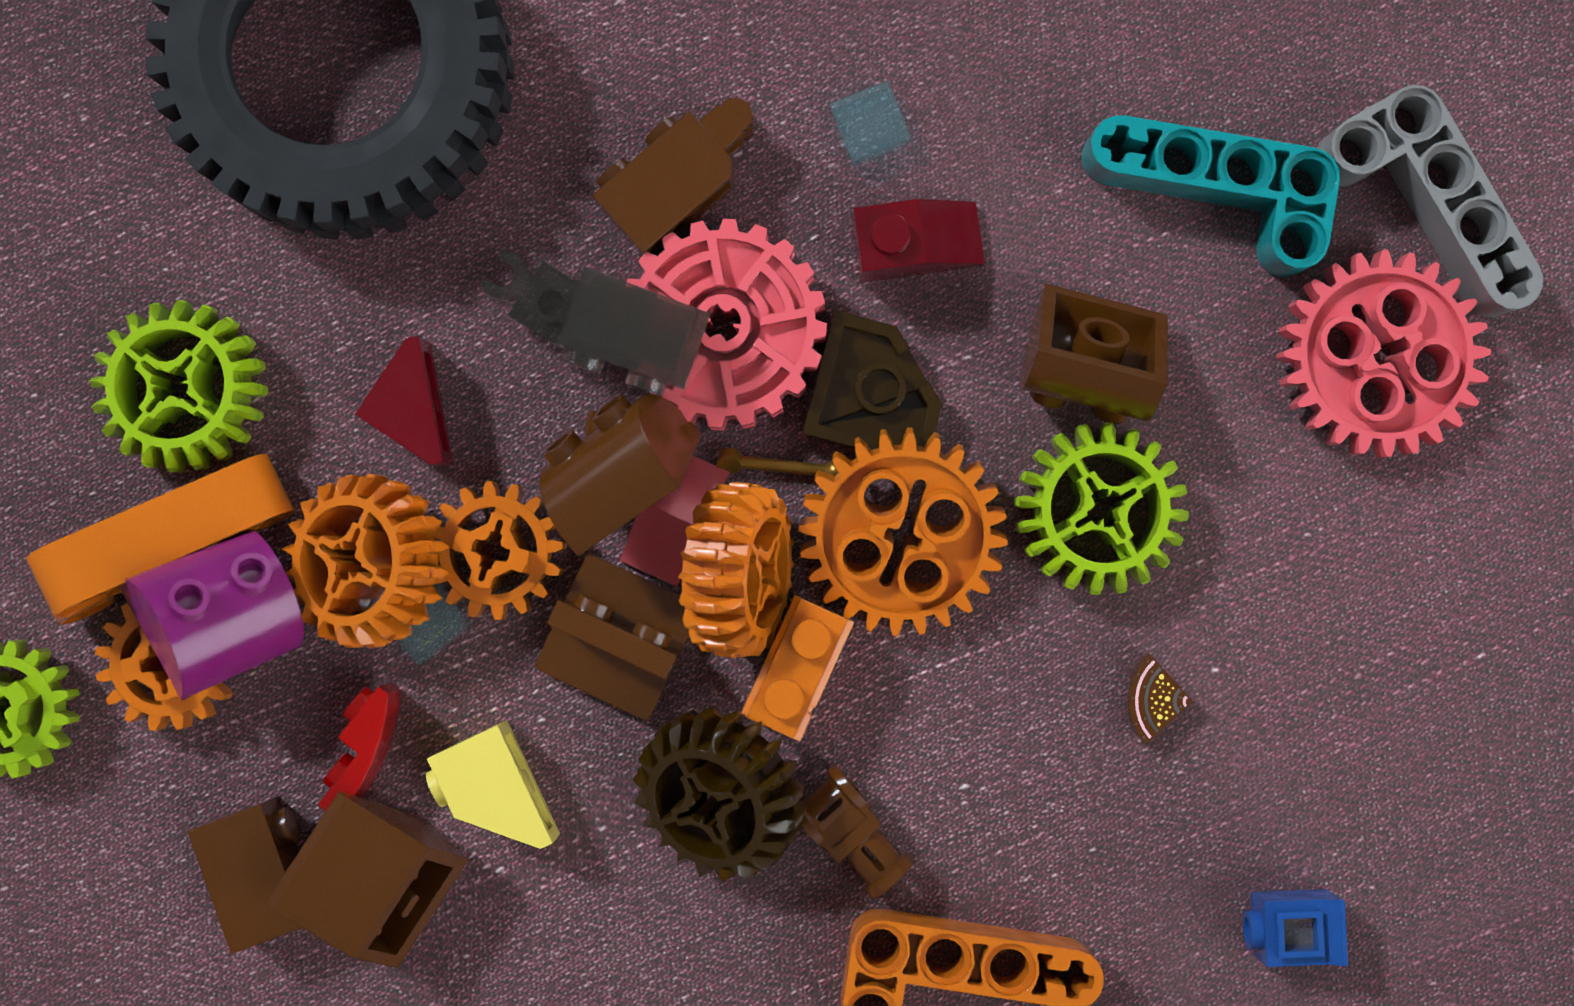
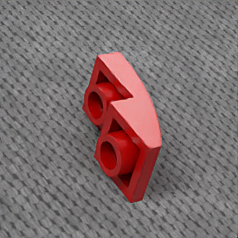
M393 682L380 685L375 691L366 686L344 711L343 717L349 721V724L338 738L358 754L355 758L348 752L344 754L324 778L322 783L330 788L318 803V806L324 811L328 809L339 791L363 798L377 776L392 741L400 709L402 690Z

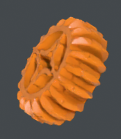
M367 474L366 477L362 475H346L338 477L337 483L318 486L317 498L300 502L305 519H298L288 524L296 535L294 544H290L282 548V550L292 556V568L286 571L288 579L295 581L296 588L294 593L298 604L305 605L302 612V620L311 626H317L318 637L329 641L337 640L338 645H344L347 648H361L364 645L367 648L385 647L386 644H391L393 640H403L407 636H412V625H421L423 622L430 620L425 604H434L436 601L443 599L434 587L435 579H441L449 574L443 567L438 566V554H441L450 546L442 541H435L434 534L442 524V521L434 516H425L430 501L423 499L419 495H412V486L406 485L402 481L387 479L385 475ZM383 587L386 588L380 599L367 610L371 599H377Z
M743 482L717 484L713 490L705 492L701 499V504L696 505L693 510V524L685 530L687 536L685 551L680 553L683 558L682 572L678 576L682 580V593L679 602L681 606L685 607L682 619L684 626L689 628V636L692 643L698 644L701 651L711 652L715 656L727 658L760 656L765 648L771 646L775 633L778 632L782 624V614L789 608L787 602L789 588L793 587L790 580L791 569L795 564L792 561V547L795 541L790 537L792 522L790 517L786 515L787 508L784 500L778 497L774 489H767L761 485Z

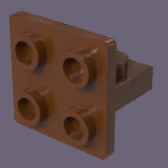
M591 554L587 555L566 599L557 600L547 624L552 626V629L536 660V669L643 720L649 719L689 637V628L684 626L682 620L685 607L680 605V595Z

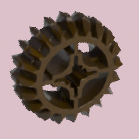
M716 706L704 709L700 714L693 709L685 712L672 723L667 722L654 734L655 738L644 747L642 755L638 758L641 766L637 769V774L632 780L641 790L638 792L639 795L634 803L639 807L649 810L643 827L656 828L659 831L661 838L658 848L670 845L678 852L677 865L691 860L695 862L700 877L715 870L723 882L731 877H735L737 874L746 880L751 875L757 874L760 869L766 870L768 866H773L784 854V851L796 840L797 832L800 830L798 824L803 820V814L807 809L799 801L803 796L802 792L806 784L790 777L795 772L797 760L782 759L778 754L782 739L768 742L761 736L762 721L746 727L743 725L739 710L727 713L723 717Z

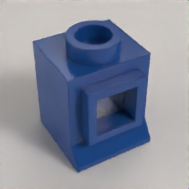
M1327 889L1251 892L1252 911H1244L1243 914L1244 941L1247 949L1254 950V956L1265 966H1348L1344 899Z

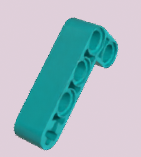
M1126 115L1112 116L1103 120L1085 142L1082 150V165L1086 174L1095 182L1107 186L1261 211L1256 256L1261 267L1271 275L1279 278L1292 277L1317 264L1326 255L1330 244L1340 183L1337 163L1326 151L1315 147ZM1110 139L1118 141V151L1125 154L1119 163L1111 161V150L1104 148ZM1146 144L1150 145L1146 155L1139 154ZM1176 148L1183 151L1190 161L1191 170L1189 174L1178 175L1170 171L1164 162V150ZM1228 159L1242 160L1250 167L1252 172L1251 185L1243 186L1235 183L1230 178L1227 172ZM1292 169H1300L1311 176L1314 183L1312 196L1299 194L1293 188L1290 180ZM1282 231L1294 232L1301 238L1304 244L1302 259L1291 258L1283 252L1280 245Z

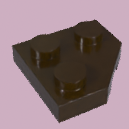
M835 310L802 435L854 449L855 439L860 437L873 450L879 448L880 430L886 429L893 445H902L903 437L908 427L913 428L916 446H925L936 430L942 403L930 382H927L897 326Z

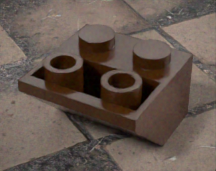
M339 791L286 870L284 876L266 901V904L273 911L354 959L398 968L469 859L426 819Z

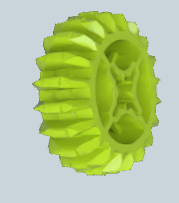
M177 300L170 312L165 305L153 303L149 306V322L143 316L136 313L126 315L127 325L131 332L129 335L117 330L107 332L109 341L117 347L113 355L105 352H98L93 355L96 362L107 366L105 377L96 376L88 381L92 388L106 392V397L96 401L91 408L96 414L113 415L101 431L111 438L123 436L119 447L120 452L125 456L132 457L141 453V463L143 466L156 469L164 462L168 472L183 473L189 461L195 470H207L211 461L210 452L220 460H228L233 456L232 448L227 440L229 437L244 444L251 440L249 431L241 426L244 419L259 422L264 418L263 412L257 408L250 407L252 397L262 398L269 393L267 386L251 381L252 376L261 374L266 369L265 362L257 358L245 359L253 351L256 342L253 338L246 335L236 337L239 323L230 317H225L218 321L217 309L208 305H202L195 312L191 303ZM199 337L201 339L192 351L185 349L176 359L171 361L160 358L153 353L164 343L177 338ZM218 359L224 375V392L221 402L214 396L212 391V379L220 368L216 363ZM163 372L188 378V380L181 383L188 385L186 393L195 401L172 396L173 393L178 391L172 389L174 381ZM139 374L144 377L147 385L146 396L140 406L137 398ZM188 412L202 417L208 422L198 431L184 437L168 439L160 434V431L167 423L175 424L182 415Z
M1106 422L1101 425L1098 431L1097 442L1094 441L1092 431L1087 424L1079 425L1075 428L1074 436L1077 446L1075 448L1064 434L1059 433L1051 439L1058 458L1055 459L1042 449L1037 450L1032 455L1034 462L1045 471L1043 475L1024 471L1019 477L1020 482L1036 489L1034 497L1025 495L1014 498V506L1019 509H1033L1034 518L1016 523V531L1018 533H1028L1036 530L1040 538L1028 544L1024 551L1027 556L1034 557L1048 550L1051 556L1043 563L1041 572L1045 576H1052L1062 565H1065L1067 569L1063 576L1062 586L1067 589H1075L1084 573L1086 574L1088 594H1101L1106 575L1114 593H1125L1128 585L1126 571H1129L1132 578L1138 584L1150 582V572L1144 561L1147 559L1151 564L1159 568H1166L1170 564V560L1158 546L1160 543L1175 547L1181 546L1183 542V537L1179 533L1168 530L1169 521H1187L1189 512L1184 509H1171L1170 498L1186 495L1187 489L1185 485L1167 487L1163 479L1174 474L1178 466L1174 461L1165 462L1158 467L1153 465L1152 461L1161 450V445L1156 441L1144 446L1139 453L1135 451L1140 434L1137 429L1130 428L1126 430L1119 444H1117L1116 429L1113 423ZM1105 457L1113 459L1128 467L1136 477L1118 486H1110L1104 483L1095 471L1090 472L1082 458ZM1066 471L1072 480L1069 485L1073 490L1075 503L1072 511L1065 518L1061 519L1058 524L1054 525L1051 515L1052 495L1058 480ZM1094 491H1098V499L1121 496L1125 493V496L1113 503L1114 506L1106 512L1110 521L1108 523L1109 526L1104 527L1103 519L1084 521L1075 526L1076 522L1088 515L1087 512L1095 506L1091 496ZM1146 493L1149 504L1148 522L1141 539L1134 545L1131 540L1134 534L1128 524V512L1131 506ZM1092 531L1102 538L1106 546H1112L1119 558L1104 563L1093 562L1072 552L1064 542L1074 536H1080L1084 532Z

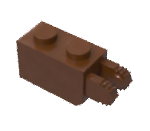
M737 96L735 98L728 97V100H722L721 106L716 105L699 121L690 111L678 121L673 116L668 117L648 134L645 139L648 147L630 163L626 158L616 161L599 177L597 184L600 186V189L592 196L598 207L641 256L646 251L657 256L664 250L662 237L670 232H674L679 237L691 226V223H695L733 190L734 170L731 156L744 146V141L749 142V137L753 136V130L755 129V125L752 122L755 119L754 115H752L750 102L747 103L737 98Z

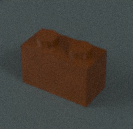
M278 796L214 819L187 831L231 954L302 928L273 911L266 904V901L284 876L286 870L299 853L296 845L301 840L299 826L294 814L288 807L282 808Z

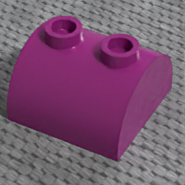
M251 529L125 579L126 583L121 589L181 700L296 649L303 642V620L292 585L271 547L257 532Z

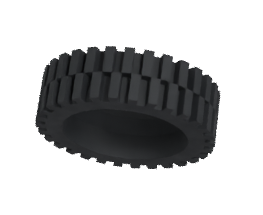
M151 0V3L168 17L167 23L147 20L145 35L146 40L163 52V56L145 57L147 75L165 88L164 90L153 92L151 95L156 110L173 122L164 127L175 145L189 153L185 159L198 173L212 181L211 184L258 216L269 222L273 220L287 230L304 235L305 229H309L320 238L339 240V231H345L358 240L374 238L373 226L381 225L391 234L407 229L408 227L403 216L415 212L425 221L439 212L432 200L445 192L454 201L466 190L458 181V178L467 168L479 176L488 163L480 152L485 142H488L497 147L504 132L496 118L498 112L510 114L513 96L505 83L506 79L515 80V62L507 50V46L512 45L509 27L501 14L503 10L498 0H410L417 15L422 38L421 63L413 89L400 109L381 127L358 139L332 145L306 144L275 133L254 116L243 100L233 73L232 46L239 25L255 0Z

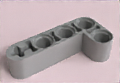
M1410 85L1401 88L1347 119L1319 142L1317 148L1326 151L1337 163L1340 173L1339 186L1346 187L1355 184L1386 166L1451 279L1453 280L1458 277L1461 280L1458 290L1463 299L1475 298L1478 302L1472 309L1473 312L1483 317H1497L1527 307L1539 297L1543 288V274L1538 262L1443 101L1433 90L1422 85ZM1396 108L1404 109L1414 117L1416 123L1415 134L1407 133L1397 125L1395 119ZM1341 139L1350 140L1360 148L1362 154L1360 166L1352 165L1342 157L1340 152ZM1429 162L1436 163L1445 170L1448 177L1446 189H1441L1431 182L1428 176ZM1463 216L1472 219L1478 226L1480 235L1477 244L1467 241L1462 235L1460 223ZM1492 252L1494 259L1481 265L1478 258ZM1504 277L1509 287L1500 293L1496 283L1500 282Z

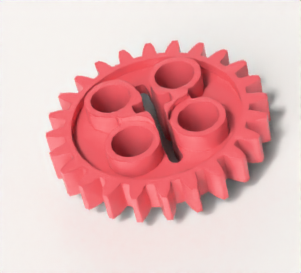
M1381 250L1374 254L1370 266L1362 253L1355 254L1347 259V272L1339 264L1334 263L1323 270L1327 285L1317 279H1313L1303 286L1306 295L1312 301L1311 303L1296 300L1289 304L1288 310L1300 320L1299 324H1287L1279 328L1278 333L1294 342L1293 348L1276 354V360L1293 364L1294 368L1293 373L1279 381L1280 386H1299L1301 394L1291 402L1289 407L1291 410L1310 406L1314 412L1308 419L1305 428L1309 431L1328 424L1330 429L1326 444L1329 446L1339 445L1350 436L1351 455L1365 454L1372 442L1377 458L1392 457L1395 443L1403 455L1419 452V437L1427 445L1441 443L1443 437L1438 424L1447 429L1460 428L1464 423L1455 407L1465 409L1476 407L1479 401L1467 390L1468 385L1487 382L1489 378L1482 371L1473 368L1474 360L1491 355V349L1473 345L1472 338L1488 328L1487 323H1468L1465 317L1478 302L1475 298L1459 303L1456 302L1453 295L1461 283L1458 277L1441 285L1435 282L1440 264L1437 262L1425 266L1419 272H1415V253L1409 252L1401 256L1394 267L1388 250ZM1386 296L1397 299L1403 307L1404 320L1400 327L1390 324L1384 317L1382 308ZM1354 305L1361 309V319L1354 317L1352 313ZM1331 328L1342 330L1349 338L1350 352L1346 359L1334 356L1329 350L1327 336ZM1386 344L1390 349L1391 355L1384 360V364L1379 365L1374 358V354L1381 349L1382 345ZM1420 350L1429 353L1437 365L1436 375L1431 382L1423 379L1417 371L1416 357ZM1366 382L1376 385L1383 397L1382 407L1376 415L1368 412L1360 399L1361 389ZM1404 389L1410 391L1413 396L1411 404L1405 401Z

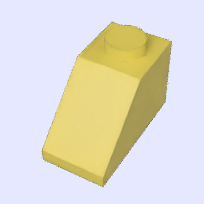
M507 720L427 758L432 769L426 772L429 789L440 807L449 806L454 818L539 849L552 844L560 835Z

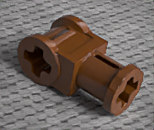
M834 764L828 769L829 778L801 802L807 809L799 825L820 848L826 849L837 863L845 858L867 883L865 892L871 899H875L897 883L911 868L915 860L908 853L900 854L878 829L882 825L880 818L873 812L871 804L847 775ZM838 798H840V799H839L835 804H833L826 812H824L822 815H820V814H821L825 809H827L833 802H835ZM862 846H866L881 864H877Z

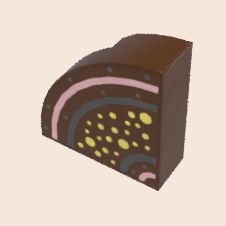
M1146 653L1131 673L1127 707L1129 722L1133 731L1142 743L1147 744L1193 701L1151 654Z

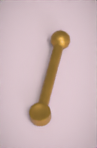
M724 448L719 451L717 457V468L724 469L730 472L729 474L737 473L741 468L815 476L817 471L827 472L834 476L838 474L832 460L827 464L750 457L742 456V453L735 448Z

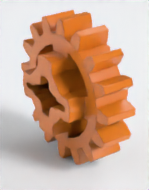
M485 481L483 497L480 498L471 488L464 487L460 489V497L463 503L460 508L448 503H442L439 507L448 521L445 526H440L437 529L434 537L450 546L444 552L438 554V561H440L441 567L447 570L449 574L441 579H435L434 584L449 582L453 588L448 593L445 601L449 605H455L464 600V598L470 600L468 616L474 618L482 614L486 605H491L494 620L506 619L509 603H512L521 614L531 611L528 595L533 593L543 599L548 598L551 591L543 582V579L546 575H562L564 570L558 564L551 562L552 553L565 550L566 542L550 539L549 532L554 530L555 526L550 517L541 519L538 515L544 506L542 498L536 496L526 504L522 503L523 487L512 484L507 490L505 497H501L497 482ZM496 508L495 512H491L487 524L475 530L463 527L478 512ZM521 517L529 524L534 533L537 551L528 549L519 532L522 523ZM499 534H501V546L510 550L509 558L507 561H495L491 567L489 566L491 556L483 552L482 547L485 541H496ZM455 551L464 554L472 570L469 581L463 577L457 566ZM515 571L529 574L528 578L517 588L506 593L495 594L497 588H500L503 577Z
M128 603L124 604L121 609L127 622H107L103 628L114 638L112 645L96 647L95 649L96 655L109 659V668L95 675L96 680L102 682L113 681L116 688L106 698L108 705L126 701L129 707L126 710L124 720L131 723L141 720L148 714L149 730L152 731L165 729L170 719L175 729L179 730L192 726L193 714L201 720L214 716L216 711L210 699L220 701L230 699L233 695L231 689L221 682L181 700ZM140 634L141 642L131 656L133 645ZM136 680L151 688L155 699L146 694L137 684Z

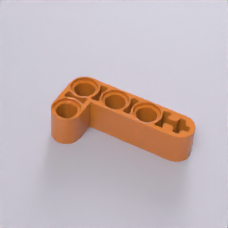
M259 454L53 541L26 557V561L53 617L60 625H67L87 618L115 603L114 596L122 593L121 589L126 583L125 579L189 555L240 532L250 529L255 532L262 531L288 518L295 512V509L268 454Z
M870 909L860 914L853 922L849 935L840 998L841 1006H853L859 997L866 994H876L887 1002V1006H902L905 985L911 984L1047 1006H1088L1093 1004L1100 996L1104 985V976L1099 962L1089 949L1080 941L1070 937L888 909ZM876 929H885L897 937L895 948L890 954L883 957L871 956L861 946L867 934ZM940 939L955 941L959 945L960 951L953 963L938 967L926 960L927 950L934 942ZM1004 949H1014L1022 953V963L1015 973L1009 976H998L990 971L991 961L998 952ZM1039 953V956L1041 957V959L1043 960L1048 969L1039 968V962L1037 958V955ZM1075 960L1083 973L1082 975H1072L1069 984L1064 985L1058 974L1053 970L1067 971L1071 961Z

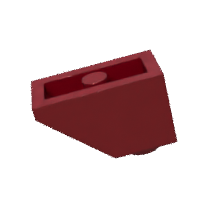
M912 199L853 208L851 225L860 283L978 267L985 264L976 202Z

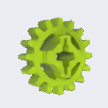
M22 639L9 640L5 647L0 640V666L11 667L27 675L23 680H14L8 671L0 672V743L4 748L11 746L14 751L0 749V777L4 776L7 771L12 779L30 774L31 765L38 769L52 764L54 759L49 748L61 749L68 747L72 742L67 734L61 731L63 725L76 723L80 720L79 714L66 710V701L80 695L79 689H63L60 683L70 671L68 666L62 665L49 668L47 663L50 659L51 650L48 648L33 649L28 654L27 640ZM8 699L11 706L4 712V718L1 711H3L7 707Z

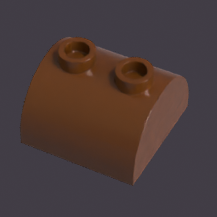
M1045 283L1028 339L1020 388L1030 391L1031 398L1045 407L1060 408L1066 404V401L1091 407L1092 413L1104 422L1121 424L1128 417L1149 421L1154 415L1167 386L1168 315Z
M620 394L606 403L592 417V421L598 427L597 430L583 440L580 439L574 430H570L554 441L543 453L549 464L543 468L540 474L539 484L542 500L555 528L577 556L593 547L680 486L702 434L691 421H687L680 409L665 398L655 394H646L631 405L623 394Z

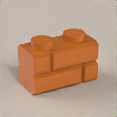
M794 594L782 624L742 708L741 715L757 723L762 721V725L792 739L801 741L812 717L811 712L817 706L854 622Z

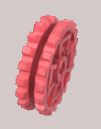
M723 219L719 230L711 231L708 230L704 221L691 223L690 236L680 239L674 232H670L662 237L665 250L658 256L646 251L638 262L645 272L640 279H627L623 291L632 300L631 306L618 310V323L622 325L624 330L629 331L630 334L629 337L619 342L622 355L626 356L628 361L638 362V365L630 372L635 382L642 389L654 386L655 389L652 394L661 396L677 406L688 422L691 421L695 424L700 417L707 418L708 427L712 431H725L728 420H738L743 429L756 427L757 414L765 411L774 419L784 413L781 401L786 396L790 395L800 399L807 391L806 383L802 379L805 372H818L822 356L814 350V346L826 343L827 323L815 319L816 316L825 311V301L822 291L809 290V287L815 280L813 277L814 272L808 262L795 265L793 263L795 258L794 246L787 240L783 239L776 245L769 243L767 228L757 224L748 233L740 232L736 219ZM722 312L727 319H732L735 316L741 319V324L733 325L737 334L733 339L726 341L720 334L713 335L712 337L707 335V329L715 328L711 320L715 314Z

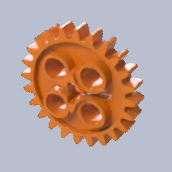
M907 427L902 445H893L886 429H882L879 435V448L873 450L869 448L864 440L858 437L855 439L857 458L851 461L845 455L836 451L832 456V461L838 474L834 476L823 471H817L815 474V482L825 492L824 495L805 494L803 505L810 511L818 514V516L800 519L799 531L816 537V539L801 545L800 554L801 558L820 559L809 570L808 578L810 582L829 579L830 582L823 592V601L827 604L843 596L846 599L843 607V617L850 619L860 609L865 611L866 629L868 631H872L877 626L881 617L890 619L892 635L898 636L902 629L903 621L912 619L918 633L923 635L926 631V617L933 614L940 623L948 627L950 626L948 607L955 604L967 613L973 611L967 592L973 589L979 593L988 594L990 586L986 578L981 574L982 570L1001 571L1003 567L1000 558L989 552V549L1007 546L1008 539L1005 533L992 529L990 526L1007 519L1004 507L985 506V504L999 494L995 482L976 485V482L985 471L983 464L977 461L962 468L960 465L965 453L962 445L957 444L946 455L940 453L941 444L938 433L934 432L924 447L916 446L913 428ZM890 479L900 487L901 494L892 504L886 506L876 505L865 496V490L868 485L874 480ZM923 480L926 486L912 515L915 536L907 535L904 538L893 578L890 583L884 584L880 581V577L887 566L893 550L891 529H899L902 525L912 487L915 481ZM946 499L957 503L961 507V514L950 525H935L926 517L928 508L936 501ZM868 539L877 545L880 552L873 561L859 564L849 560L844 550L853 540ZM921 559L930 560L937 564L940 571L931 582L925 584L914 583L905 575L907 567L914 561Z

